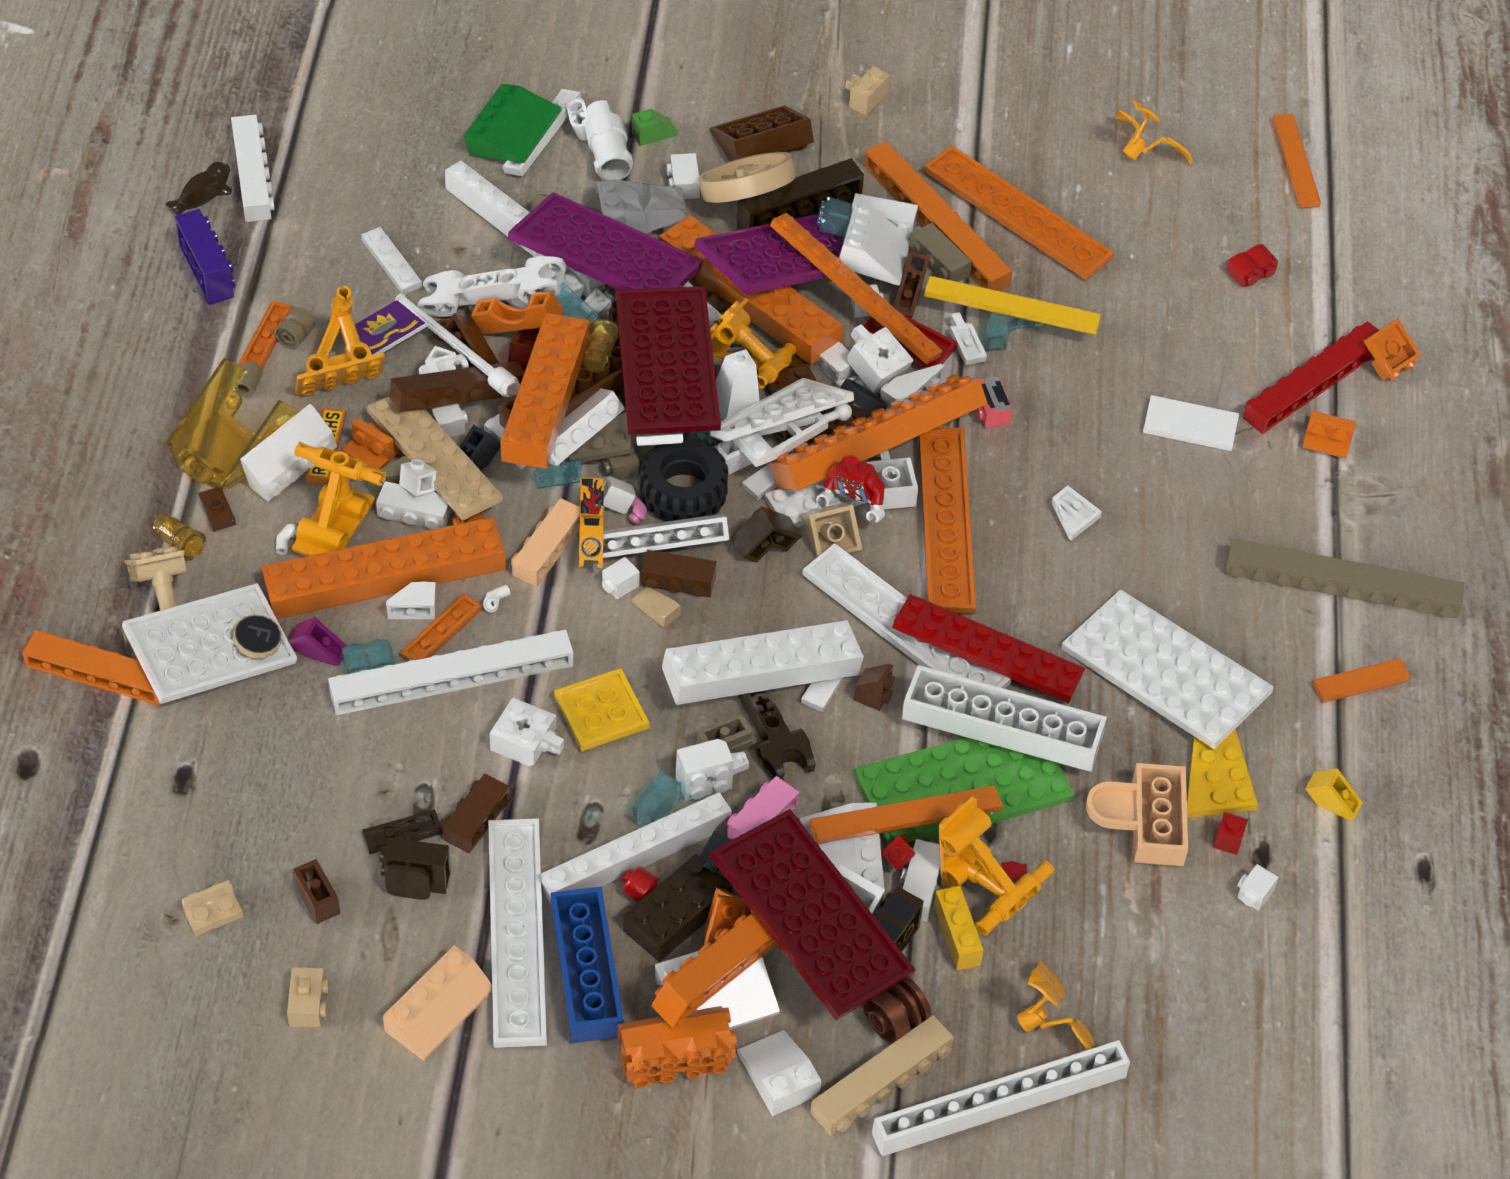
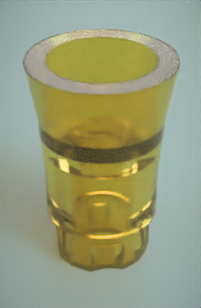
M597 319L590 323L589 338L583 363L587 370L595 373L604 370L612 349L619 338V327L615 323L605 319Z
M167 513L159 515L154 521L153 531L170 547L177 546L178 550H184L185 561L193 560L204 549L206 544L204 533L189 527Z

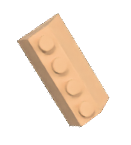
M454 945L383 1015L384 1030L425 1061L492 993V984L474 959Z

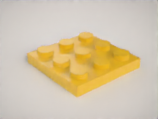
M622 668L554 690V697L581 752L650 728V723Z

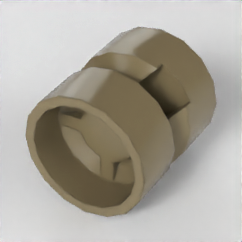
M294 307L286 315L284 321L282 320L275 328L274 335L283 346L289 349H296L314 329L315 320L305 309Z

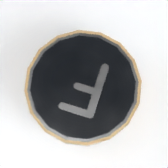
M248 615L240 619L234 627V644H236L243 655L250 658H267V655L276 653L281 645L282 631L279 625L267 616Z

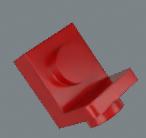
M906 833L896 837L881 852L896 870H900L916 855L915 851L908 845L912 840Z

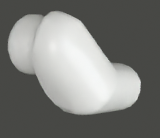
M287 524L276 536V553L278 555L287 554L290 537L293 539L297 538L296 531L298 526H295V524Z
M505 584L487 592L483 602L484 609L491 613L495 612L498 609L500 599L511 595L509 587Z

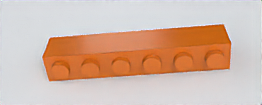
M37 630L34 631L22 651L26 667L158 706L161 705L138 658H129L117 652L105 651L94 645L88 646L78 643L73 639H65L49 632Z

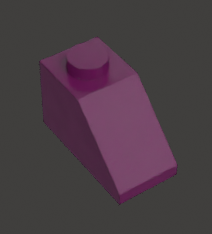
M316 617L298 623L288 640L303 656L333 666L340 664L349 648Z

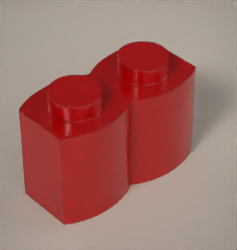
M1258 244L1246 252H1241L1228 260L1226 270L1241 287L1251 286L1259 279L1274 275L1278 260L1264 244Z

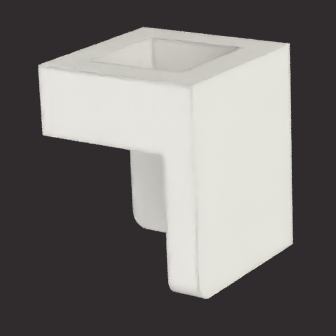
M608 476L604 483L603 506L626 514L636 496L634 487Z

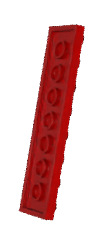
M909 594L892 625V628L1066 703L1070 702L1085 671L1084 667L1065 660L912 594Z

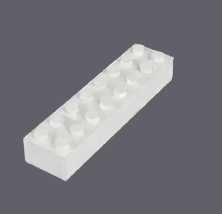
M848 620L668 648L665 650L662 670L676 705L856 676L859 674L864 656Z
M920 665L917 666L906 694L902 715L903 720L1092 772L1107 720V717Z

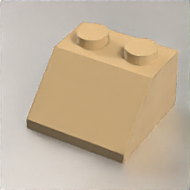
M844 502L801 513L806 537L816 558L834 543L847 553L862 550L853 504Z

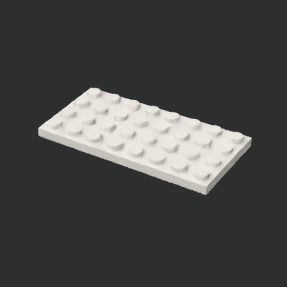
M1121 589L1062 642L1061 650L1213 749L1223 742L1273 693L1274 686Z

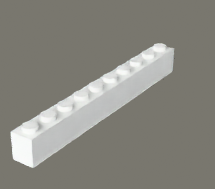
M459 161L445 169L446 190L507 237L508 232L530 213L463 161ZM519 245L534 257L544 256L542 254L536 253L535 251ZM567 266L585 284L582 293L584 296L588 297L596 288L600 291L605 289V283Z
M566 630L552 631L547 634L528 636L512 641L507 640L502 643L488 646L483 645L468 650H458L454 653L434 655L429 658L410 660L405 663L386 665L381 668L337 675L328 678L329 690L335 715H341L573 667V650Z
M1114 1041L874 1118L872 1136L881 1156L892 1154L1126 1078L1130 1061L1120 1041Z

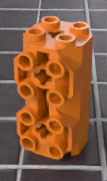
M716 1006L695 1010L674 1028L662 1017L617 1024L618 1042H621V1049H619L627 1080L633 1082L635 1088L640 1089L655 1083H671L676 1079L675 1074L680 1071L686 1073V1077L689 1079H695L704 1074H722L728 1070L727 1065L732 1062V1059H736L734 1046H737L735 1031L729 1028V1023H731L729 1008Z

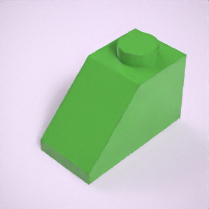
M653 109L632 114V134L639 146L678 135V131L670 118Z

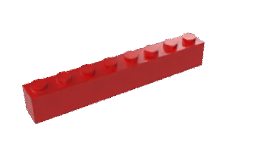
M1368 321L1361 326H1356L1351 333L1340 337L1335 344L1324 348L1316 357L1312 356L1306 364L1296 367L1290 375L1280 378L1275 385L1264 389L1255 399L1251 398L1245 405L1243 419L1261 434H1264L1372 359L1373 355L1367 348L1364 340L1379 330Z

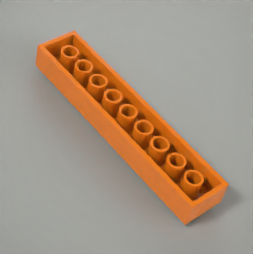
M693 216L686 217L659 235V240L703 259V265L692 277L693 280L705 286L710 292L716 291L722 300L732 305L736 301L741 303L747 298L749 301L744 305L743 309L750 316V321L782 345L792 343L796 347L795 354L808 364L813 365L820 360V355L836 343L840 342L843 344V324L792 287L786 286L750 295L744 294L694 246L696 238L716 235V233Z
M949 376L946 378V382L942 384H932L924 392L918 391L910 394L907 400L894 401L890 403V407L887 409L874 410L871 412V416L867 418L860 417L852 421L853 424L847 427L845 425L833 429L834 433L819 435L814 438V442L809 444L803 443L795 447L794 451L778 456L776 460L769 462L777 488L799 491L825 479L829 469L835 463L840 462L844 456L853 455L858 460L865 461L987 405L980 379L970 378V376Z
M494 517L263 565L261 569L269 605L276 619L396 594L411 582H436L437 585L506 570L504 547Z

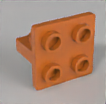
M1312 411L1302 447L1347 458L1356 421Z
M359 418L352 422L353 439L342 448V452L347 453L348 456L365 461L368 467L377 470L385 467L401 451L395 445L393 438L389 437L379 426L372 422L367 424Z
M716 888L702 935L705 938L704 944L708 942L711 944L717 941L716 937L724 929L727 928L730 931L734 928V923L742 915L745 914L748 917L752 914L751 909L741 897L725 889Z

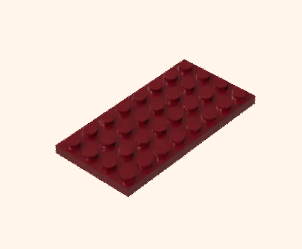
M705 286L615 290L628 435L721 431Z
M791 809L711 852L710 857L835 1021L912 976L916 971Z

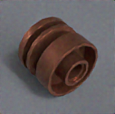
M909 977L862 1005L865 1017L880 1038L890 1044H893L910 1032V1029H914L931 1017L930 1005L925 995Z

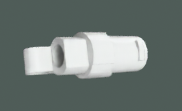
M581 98L570 100L567 104L570 123L577 137L580 140H587L589 149L594 153L596 173L603 180H622L627 177L631 172L633 160L626 147L627 134L623 119L618 114L612 112L608 102L605 100L595 101L588 107Z

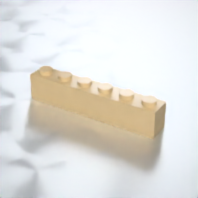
M932 1015L812 1100L810 1114L830 1136L838 1131H845L858 1116L860 1118L864 1117L870 1112L872 1106L878 1102H885L892 1095L893 1091L899 1087L901 1089L906 1087L918 1073L924 1074L931 1068L932 1063L949 1056L952 1052L954 1036Z

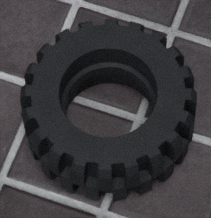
M692 437L683 439L682 443L658 444L654 446L652 451L647 452L641 463L640 492L642 501L646 504L647 509L651 513L654 511V515L659 519L665 518L666 522L717 514L726 501L728 491V465L725 463L726 460L723 455L719 454V450L714 446L709 447V443L703 440L699 442L696 441V438ZM676 475H690L700 479L702 482L691 487H679L666 480Z

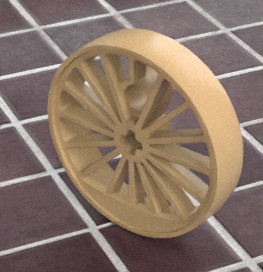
M771 152L721 164L702 173L698 177L704 201L712 203L729 202L761 195L785 186L796 178V169L790 153Z

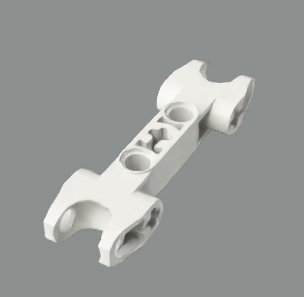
M538 256L529 258L526 261L525 267L516 269H504L467 276L456 270L444 271L429 276L424 280L423 286L427 293L432 295L422 298L418 302L417 307L430 317H446L456 313L458 306L475 305L478 300L497 298L499 300H507L519 297L524 303H529L533 293L550 291L546 289L547 286L553 287L555 290L552 292L555 296H558L561 293V287L558 281L552 278L562 275L566 271L567 266L562 258ZM556 264L560 268H549L548 265ZM430 283H436L437 287H432ZM425 305H433V306H435V308H434V309H427V308H425L424 306H425Z

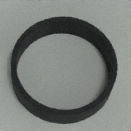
M846 378L840 389L853 392L854 401L852 402L869 413L881 408L886 409L888 406L880 397L851 379Z

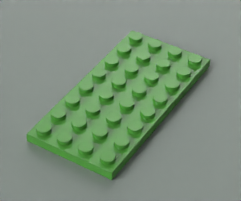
M968 737L857 767L854 770V775L867 803H876L877 807L995 786L1003 808L1001 811L986 813L992 824L1074 800V793L1059 763ZM941 822L883 832L881 835L886 846H888L896 837L906 833L912 840L908 845L912 847L915 845L916 839L927 842L939 839V825Z

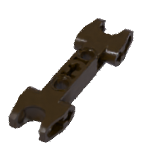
M768 690L738 695L762 741L755 743V752L763 769L772 778L777 776L784 781L785 772L783 764L785 762L798 763L808 773L815 771L816 763L806 733L802 728L790 732Z

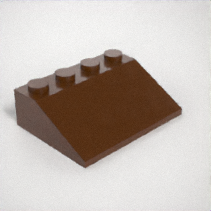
M785 105L710 127V132L730 161L771 152L788 153V150L794 148L803 149L808 144L814 143L810 118Z

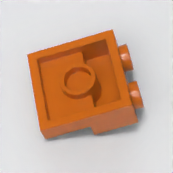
M1398 318L1364 340L1367 348L1375 358L1371 361V364L1382 381L1386 378L1390 381L1401 375L1399 370L1403 368L1406 371L1416 364L1414 360L1421 356V353Z

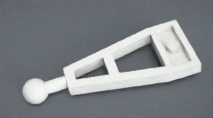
M845 403L836 406L834 411L824 415L820 412L810 414L794 421L733 439V442L753 465L758 467L776 460L778 456L791 451L828 429L829 422L836 419L840 421L848 420L852 415V409ZM813 424L812 426L806 428L803 431L799 428L801 426ZM788 430L793 436L774 448H771L762 437L763 435Z

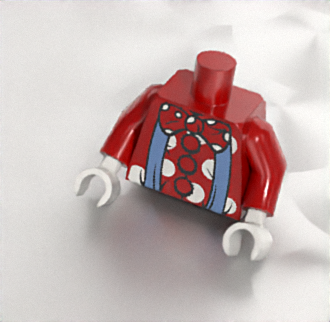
M850 455L844 456L840 462L835 463L829 469L824 483L825 490L817 496V503L825 497L827 500L825 506H828L834 499L832 492L834 490L837 494L873 505L874 508L866 515L868 521L874 519L875 516L876 523L884 518L885 512L881 505H883L885 484L879 478L873 465L860 461L857 457Z

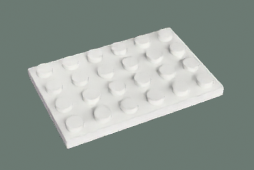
M258 583L126 620L122 623V628L160 704L293 665L297 662V656ZM252 614L264 615L273 619L279 625L282 631V641L276 653L267 655V658L256 659L243 655L239 651V648L233 642V631L237 622L243 617Z

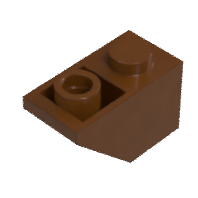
M885 664L866 668L855 685L854 701L878 711L881 710L884 703L888 704L893 695V691L890 689L895 680V676L892 675L894 665Z

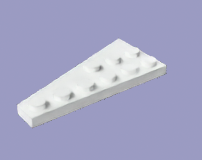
M801 378L721 421V431H710V434L722 441H731L854 401V394L851 391Z

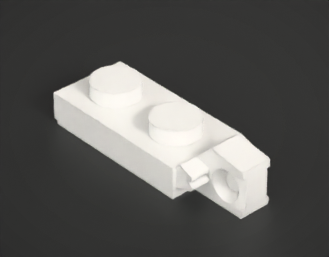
M960 312L951 314L950 334L953 340L957 342V349L965 366L986 361L987 354L972 323H965Z

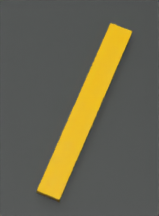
M933 276L929 277L924 294L925 297L1094 335L1097 333L1101 314Z

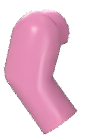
M635 496L630 505L633 508V513L629 515V519L637 525L646 518L647 507Z

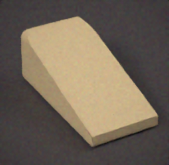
M646 587L631 599L633 604L663 628H666L681 616L680 604L652 588Z

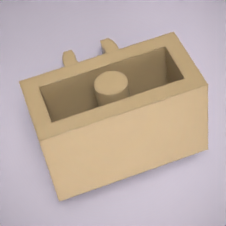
M874 66L862 78L852 74L851 81L846 80L845 85L846 89L850 90L849 107L867 115L889 93L890 74Z
M292 967L287 1008L289 1027H321L322 1017L327 1016V1001H323L324 994H329V978H325L323 968Z

